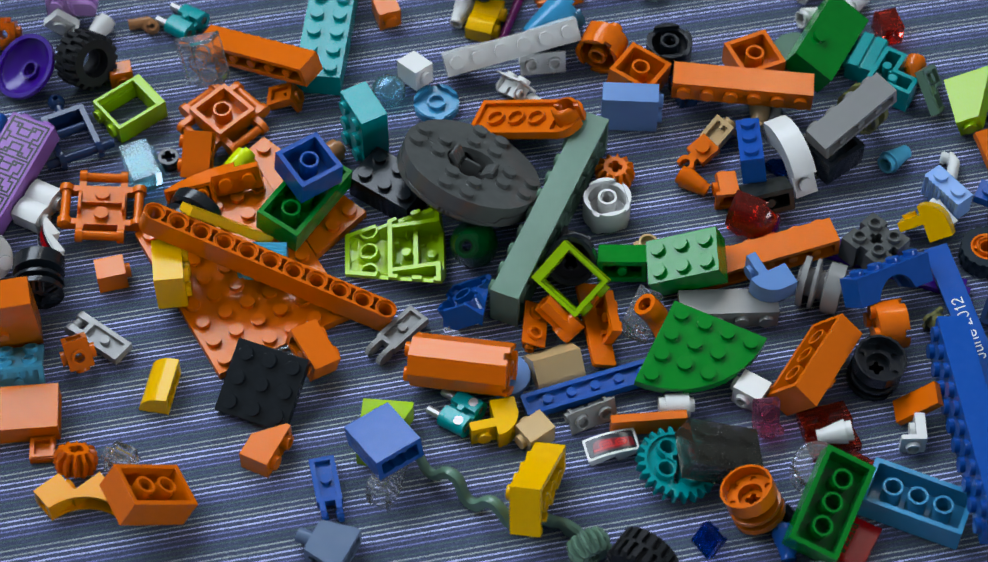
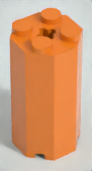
M417 332L412 336L411 342L407 341L405 343L404 355L407 356V366H405L403 371V380L409 381L410 386L509 397L514 390V386H509L510 381L516 380L518 351L514 350L517 346L516 343Z

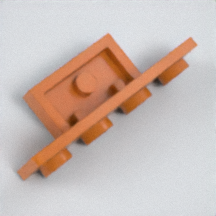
M583 283L575 286L579 304L597 284ZM608 290L601 298L596 296L591 302L593 308L584 317L581 315L582 322L585 325L584 331L593 367L614 368L616 366L612 345L618 336L621 335L623 326L619 320L618 303L615 301L613 290Z

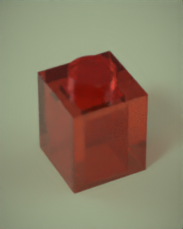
M896 8L875 11L871 24L875 36L886 39L888 45L901 43L905 27Z

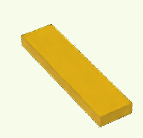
M182 201L179 208L181 212L190 217L257 242L273 241L274 237L263 231Z

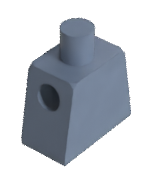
M320 520L313 532L300 527L295 536V542L304 545L303 551L306 562H351L362 543L361 529Z

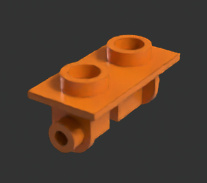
M525 300L521 342L526 353H533L537 347L545 348L547 321L535 311L538 303Z

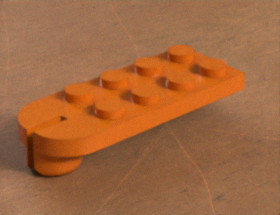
M563 97L561 99L484 100L471 125L484 126L489 132L507 139H562L573 135L582 127V120L586 119V111L582 103L572 97Z

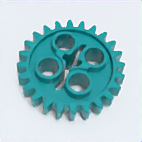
M669 426L665 433L662 428H659L657 434L650 432L649 437L643 439L637 450L638 454L635 462L638 463L636 471L641 472L639 480H647L644 487H653V495L659 492L662 493L663 501L669 496L672 503H675L677 498H680L682 504H685L688 498L694 503L697 497L703 499L706 492L709 493L717 480L716 475L719 468L716 465L718 459L712 458L715 451H707L706 448L709 443L701 444L699 442L701 439L700 435L695 438L691 437V430L687 434H683L681 427H679L677 432H674L672 427ZM677 447H679V448H680V455H679V457H678V460H675V458H676V456H677V454H678V451H677L678 448H677ZM676 468H677V470H679V471H678V473H677V475H676V483H675V482H674V475H675V473H676Z

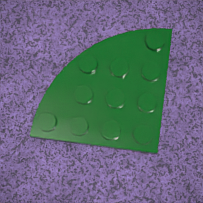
M674 300L634 381V385L660 393H665V391L695 393L715 388L734 379L739 372L748 365L750 366L761 353L767 338Z

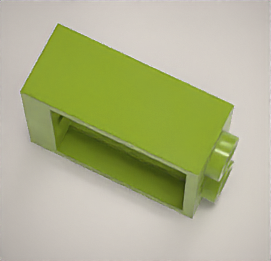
M139 74L93 101V116L99 124L103 123L112 138L116 137L122 144L168 116L165 100ZM135 97H138L148 107V109L122 125H119L109 114Z
M564 240L531 277L575 318L580 314L584 317L593 308L591 302L596 296L601 298L610 289L607 284L611 281L609 277L568 240ZM569 252L600 280L578 307L546 279Z

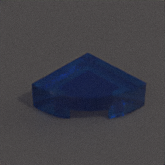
M773 158L765 163V169L775 176H788L782 159L775 160Z

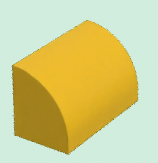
M162 358L153 363L139 410L169 415L181 376L179 359Z

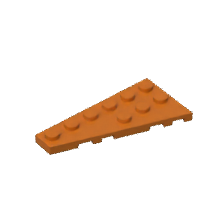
M263 136L249 149L255 154L254 160L258 162L261 175L266 178L273 191H275L283 182V179L274 169L275 152L281 149ZM343 195L306 239L318 259L321 258L345 234H348L367 217L366 211Z

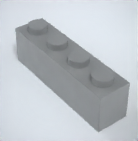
M878 72L872 77H866L861 82L860 87L854 92H848L837 106H831L820 120L813 121L807 127V141L828 159L897 102V90Z
M749 288L678 290L677 302L741 328L777 326L780 314L779 302L769 303L760 301L749 293Z

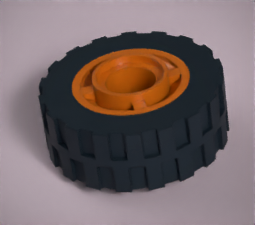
M979 226L968 230V233H965L963 239H961L958 253L959 263L963 266V269L969 272L970 275L977 276L980 279H988V226Z

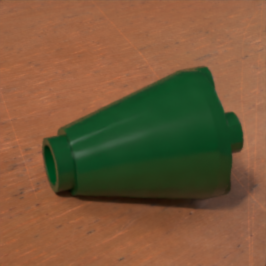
M463 222L455 228L450 238V250L454 258L461 265L469 268H479L490 263L498 249V238L493 227ZM466 242L471 243V249L469 251L466 247L463 246L466 244Z

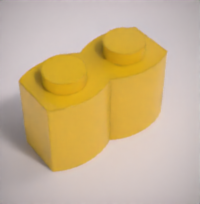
M476 0L465 26V38L479 42L494 40V38L498 39L501 21L505 22L508 9L505 8V1L490 0L488 2H481Z

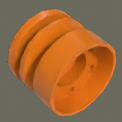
M753 464L740 466L723 479L720 486V497L738 530L749 535L764 534L774 529L782 521L786 512L785 502L766 468Z

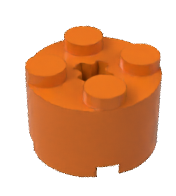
M591 21L575 50L579 61L583 65L585 62L591 66L590 69L594 72L607 74L610 67L628 48V40L622 32V26L616 22Z
M901 298L884 300L868 306V312L863 313V321L865 327H869L870 336L884 335L899 342L903 348L910 346L911 337L906 338V330H911L910 319L905 303L900 304Z

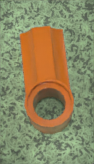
M550 294L545 296L535 308V311L553 327V331L566 344L585 328L584 323L578 317L575 318Z

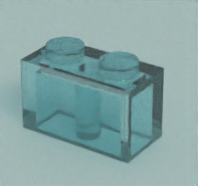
M146 138L119 146L121 162L125 171L129 172V180L132 187L141 184L147 187V192L163 187L162 177L165 176L161 163L156 162L157 154L153 145L149 146Z

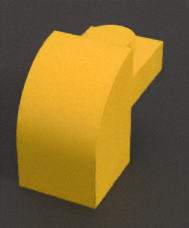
M921 202L917 206L918 214L916 211L905 213L902 215L903 219L897 223L900 232L924 225L930 243L952 236L956 232L948 211L943 206L934 202Z
M514 396L489 400L490 418L469 422V437L471 444H485L496 439L498 448L509 444L515 437V425L518 423V408Z

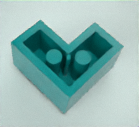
M886 46L867 77H872L878 72L897 90V102L892 107L905 112L915 97L918 81L917 78L904 73L907 54Z

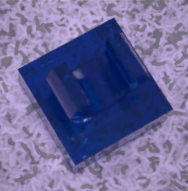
M711 521L703 522L691 539L706 559L713 558L728 540L726 537H723L718 531L719 528L715 527Z

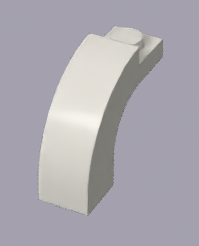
M786 115L763 122L768 144L777 150L784 162L789 182L793 187L794 197L798 199L817 192L818 188L814 172L817 171L814 160L796 124Z

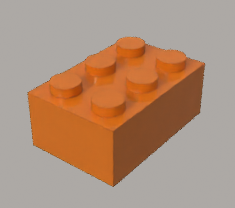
M114 464L99 485L120 526L183 525L198 505L178 465Z

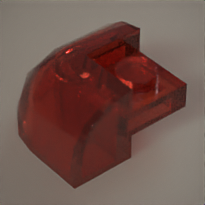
M737 190L730 205L725 225H727V229L738 236H746V240L756 239L772 232H779L781 218L780 214H775L767 207L768 202Z

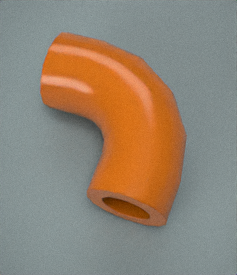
M644 294L636 301L634 310L645 321L656 338L668 314V310L654 295Z

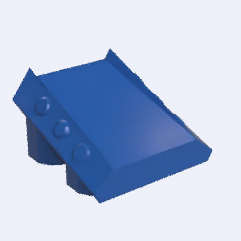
M485 274L452 285V288L446 293L448 299L441 303L437 309L443 318L444 329L455 334L456 330L475 324H483L488 286L492 275Z

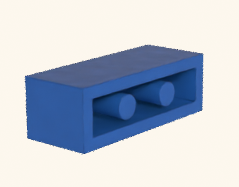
M759 118L736 120L743 184L766 182L765 159Z

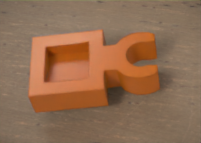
M703 133L686 148L689 154L680 156L677 164L680 167L684 163H689L688 168L692 167L694 170L697 163L704 167L720 153V148Z

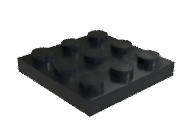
M239 338L214 410L268 428L285 423L290 424L311 361Z

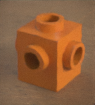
M0 17V50H5L12 41L22 36V27L18 26L17 21H11V17ZM3 30H5V31L7 32V34H8L7 37L4 36Z
M85 332L60 339L64 350L59 352L63 367L69 366L70 372L83 373L90 370V366L95 365L93 357L97 356L94 343H88Z

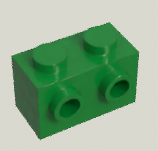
M599 244L597 267L611 279L610 282H647L646 245Z

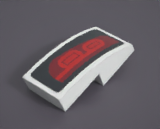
M43 218L37 236L38 246L51 247L64 255L65 250L58 242L60 232L48 218Z
M634 428L610 431L582 441L591 466L614 457L618 461L636 454L640 446Z

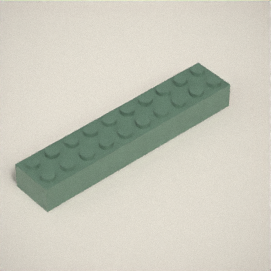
M586 112V119L582 120V127L573 135L564 138L563 150L561 153L556 154L552 171H547L544 179L545 185L543 188L538 189L534 206H529L525 223L519 225L516 234L517 239L515 243H510L506 260L500 262L497 278L490 281L488 286L490 298L487 305L490 307V318L518 327L524 315L525 300L531 301L539 285L531 277L547 260L549 249L558 239L563 226L569 225L583 198L584 191L588 188L595 174L596 165H598L600 158H603L607 150L609 119Z

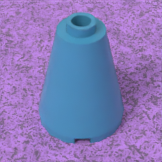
M546 0L522 28V32L570 16L576 18L578 28H582L586 23L581 10H576L573 6L574 0Z

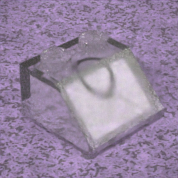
M218 31L174 40L187 84L200 87L224 83L231 73Z

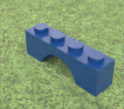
M907 249L902 251L903 255L889 256L885 258V262L868 264L867 269L850 271L848 276L840 279L845 308L863 309L880 302L882 289L891 277L895 280L898 287H918L933 281L928 252H917V249Z

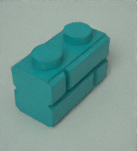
M867 32L862 33L860 39H857L853 45L851 55L848 54L842 64V67H845V78L853 81L857 80L858 83H861L867 77L885 47L888 46V41Z

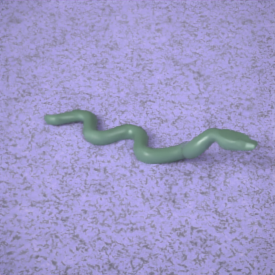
M425 455L416 460L420 471L428 479L433 481L450 480L455 487L460 502L466 508L474 512L490 508L500 522L510 529L509 509L498 497L484 495L476 498L470 493L464 476L457 469L450 466L434 469L427 461ZM549 512L546 523L542 522L543 526L559 528L569 538L577 535L579 531H584L581 526L570 519L556 516Z

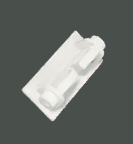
M565 50L534 53L518 58L521 76L566 72Z
M497 70V73L502 75L496 83L497 92L515 100L525 99L529 91L536 93V90L529 86L531 82L523 76H517L509 70L506 73Z

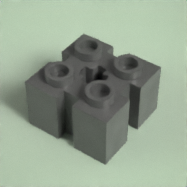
M873 212L860 223L858 230L853 228L842 237L838 257L852 267L857 264L861 269H867V265L870 263L885 262L886 257L903 255L902 251L909 248L911 239L896 228L890 231L887 228L888 222Z

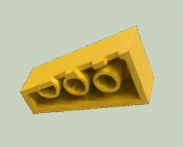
M535 442L532 449L527 451L525 461L520 463L519 471L514 473L513 481L506 487L505 496L506 500H509L510 534L541 538L543 533L542 522L546 523L548 519V507L553 505L556 489L558 490L566 469V445Z

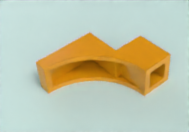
M100 472L77 488L69 478L65 480L58 473L33 491L37 504L52 521L66 513L84 509L99 510L115 516L99 486L105 478Z

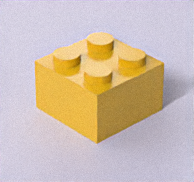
M151 240L153 283L158 308L166 309L188 306V296H192L188 251L161 240Z

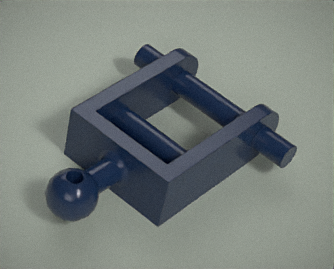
M54 94L50 96L48 106L55 112L40 117L41 122L47 121L53 124L60 139L86 130L92 145L64 155L59 143H57L53 150L56 158L45 163L48 170L60 167L62 172L68 170V163L97 154L99 159L104 158V151L115 147L112 138L103 142L100 141L83 103L64 109L65 100L61 95Z

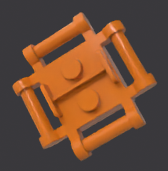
M214 81L208 85L207 90L189 103H183L178 107L180 113L185 118L178 123L177 131L184 134V129L194 130L192 126L196 124L203 131L216 132L215 153L222 146L231 156L238 147H244L258 135H264L269 131L268 125L261 118H265L269 114L270 107L265 103H260L238 81L230 86H227L225 83L220 85ZM252 124L254 128L248 131L247 127Z
M80 170L79 185H74L71 182L60 184L62 197L60 215L57 217L56 225L61 229H75V242L98 240L116 241L117 244H124L126 231H141L139 221L143 212L147 187L141 184L128 187L129 172L121 171V174L88 173V170ZM88 182L121 183V187L90 186ZM71 196L78 197L76 218L70 217ZM128 198L134 199L133 218L131 220H127Z

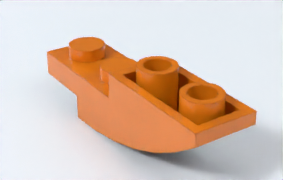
M233 162L190 176L165 189L164 194L167 204H170L171 198L179 188L188 187L204 193L214 202H217V197L263 187L264 185L258 162L235 166Z

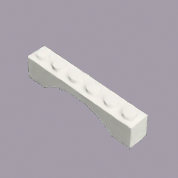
M570 16L502 38L441 52L447 76L452 77L582 39L576 18Z

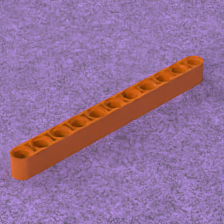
M150 202L144 206L139 221V228L149 236L378 331L384 329L393 320L397 312L396 305L384 297L159 203Z

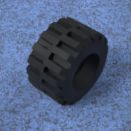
M84 28L74 29V32L70 31L67 33L66 38L62 37L60 46L57 45L56 50H58L57 54L54 55V60L57 62L54 64L55 69L58 70L57 75L64 82L83 90L94 91V89L102 88V84L106 85L110 78L109 72L117 68V64H115V61L118 60V55L115 54L117 49L116 46L112 45V40L107 38V36ZM89 53L88 60L86 64L83 66L84 59L86 55Z
M628 527V529H625L607 553V562L679 561L675 552L664 540L640 527Z

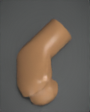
M149 16L128 19L130 30L142 29L152 35L157 34L160 30L159 23Z

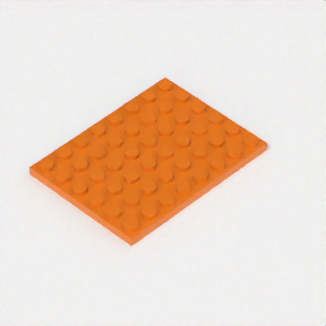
M262 177L263 187L217 197V202L215 203L219 207L222 216L260 230L256 227L257 211L274 192L266 178ZM216 227V228H219V229H221V230H224V231H226V232H228V233H231V234H233V235H235V236H238V237H240V238H243V239H245V240H247V241L257 242V241H255V240L246 238V237H244V236L238 235V234H236V233L230 232V231L225 230V229H222V228H220V227ZM142 231L135 232L137 242L152 265L151 240L159 239L149 236ZM273 238V241H272V242H279V241L276 240L275 238ZM306 240L296 252L288 247V258L327 274ZM188 252L191 268L192 296H188V306L177 307L219 379L226 377L239 338L283 351L289 348L285 341L292 328L316 319L320 326H323L325 330H329L350 320L255 279L246 280L243 277L240 279L236 271Z

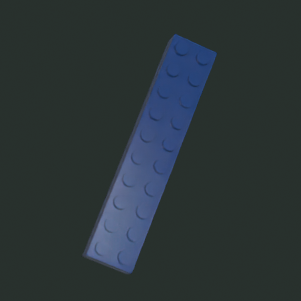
M937 316L935 326L931 327L930 330L931 342L926 346V356L932 363L931 375L940 384L943 400L941 413L946 416V431L948 434H951L952 453H956L957 457L956 469L958 473H961L962 491L967 494L968 513H972L973 517L972 529L974 534L978 535L980 544H988V388L967 316Z

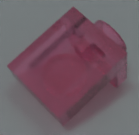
M777 396L753 399L752 428L756 433L766 439L784 435V428L779 424L780 399Z

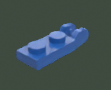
M334 455L308 459L317 508H320L321 519L329 521L326 506L336 505L337 519L339 522L345 521L342 506L343 497Z

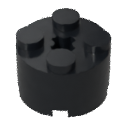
M663 23L655 26L654 30L647 35L646 49L672 63L669 76H672L674 61L690 63L693 39L687 29L684 31L679 28L678 24Z
M576 233L564 235L556 240L547 255L548 259L564 240H568L597 266L598 255L595 246L589 239ZM567 255L550 274L559 284L578 286L586 282L593 273L578 260H576V264H569L567 262L569 256Z

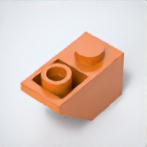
M285 423L252 433L239 453L241 467L269 478L272 471H276L279 468L285 450L288 451L293 444L294 437L292 436L291 425Z

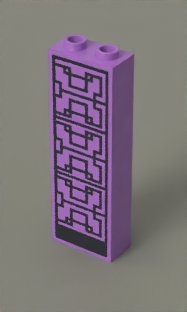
M13 112L0 133V235L2 236L12 221V209L18 200L25 195L31 183L36 180L60 139L53 124L47 121H37L25 113L21 115Z

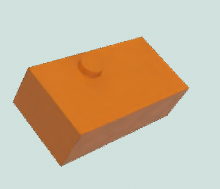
M23 276L0 280V348L4 346L16 348L23 347L28 343H44L41 316L28 277Z
M843 313L812 324L766 396L786 416L816 407L825 392L834 385L837 373L863 333Z

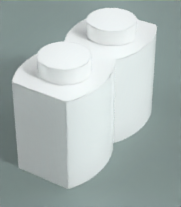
M40 179L34 180L28 187L25 195L18 200L12 209L11 216L13 222L38 234L43 218H48L51 221V216L60 210L62 197L60 188Z

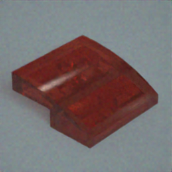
M843 400L796 413L800 432L813 463L817 461L820 452L829 445L818 444L815 430L842 419L844 421L850 420L851 424L853 423V418ZM853 426L855 440L849 441V444H830L848 454L862 450V443Z

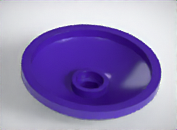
M26 34L16 38L5 48L0 56V91L12 99H26L38 93L48 83L54 70L55 52L52 44L46 38L38 34Z

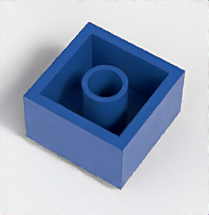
M317 132L275 152L274 169L300 203L342 182L343 165Z

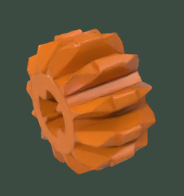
M618 153L615 157L608 154L606 159L600 158L598 165H596V179L613 178L616 179L615 182L620 184L623 182L630 189L635 179L633 162H628L627 156L620 158Z
M77 441L75 443L66 442L65 445H58L53 461L57 474L60 473L65 478L72 477L74 479H85L86 476L94 475L98 465L95 446L88 445L86 442L78 443Z

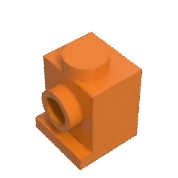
M735 171L716 172L714 176L715 182L711 184L713 197L715 196L714 209L738 208L740 190Z

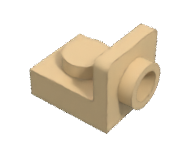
M717 114L699 136L704 133L721 149L732 135L735 138L737 137L736 124L727 116L723 119Z

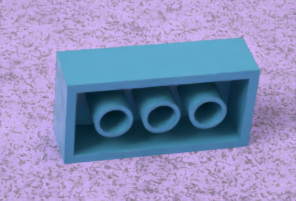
M876 457L873 466L877 468L857 515L957 550L969 516L967 494L963 493L962 487Z

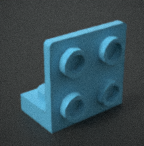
M28 343L23 347H1L0 387L46 384L43 367L44 345Z

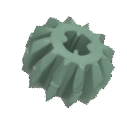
M594 526L591 529L586 528L584 531H579L577 535L572 536L571 540L566 543L567 555L571 562H599L601 559L606 558L607 553L611 549V539L603 528Z

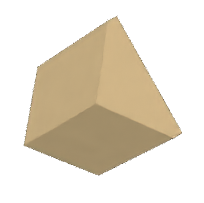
M572 342L524 355V360L529 366L537 390L586 376L581 349Z

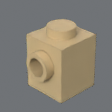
M539 409L530 416H524L515 425L514 440L520 449L530 451L535 442L551 443L555 440V425Z

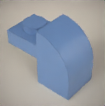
M756 252L746 256L744 273L750 280L748 291L753 297L763 302L773 303L795 294L798 281L785 263L767 270Z

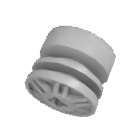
M807 255L805 262L798 272L794 305L801 306L803 298L806 296L808 297L806 308L810 309L815 299L820 300V312L836 315L842 294L840 279L846 277L848 265L832 262L828 271H823V259L819 258L816 268H812L813 256Z

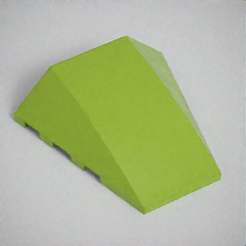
M432 207L420 211L419 208L411 211V215L400 219L394 217L388 219L386 224L380 226L374 224L345 234V276L443 283L447 275L446 240L442 214Z

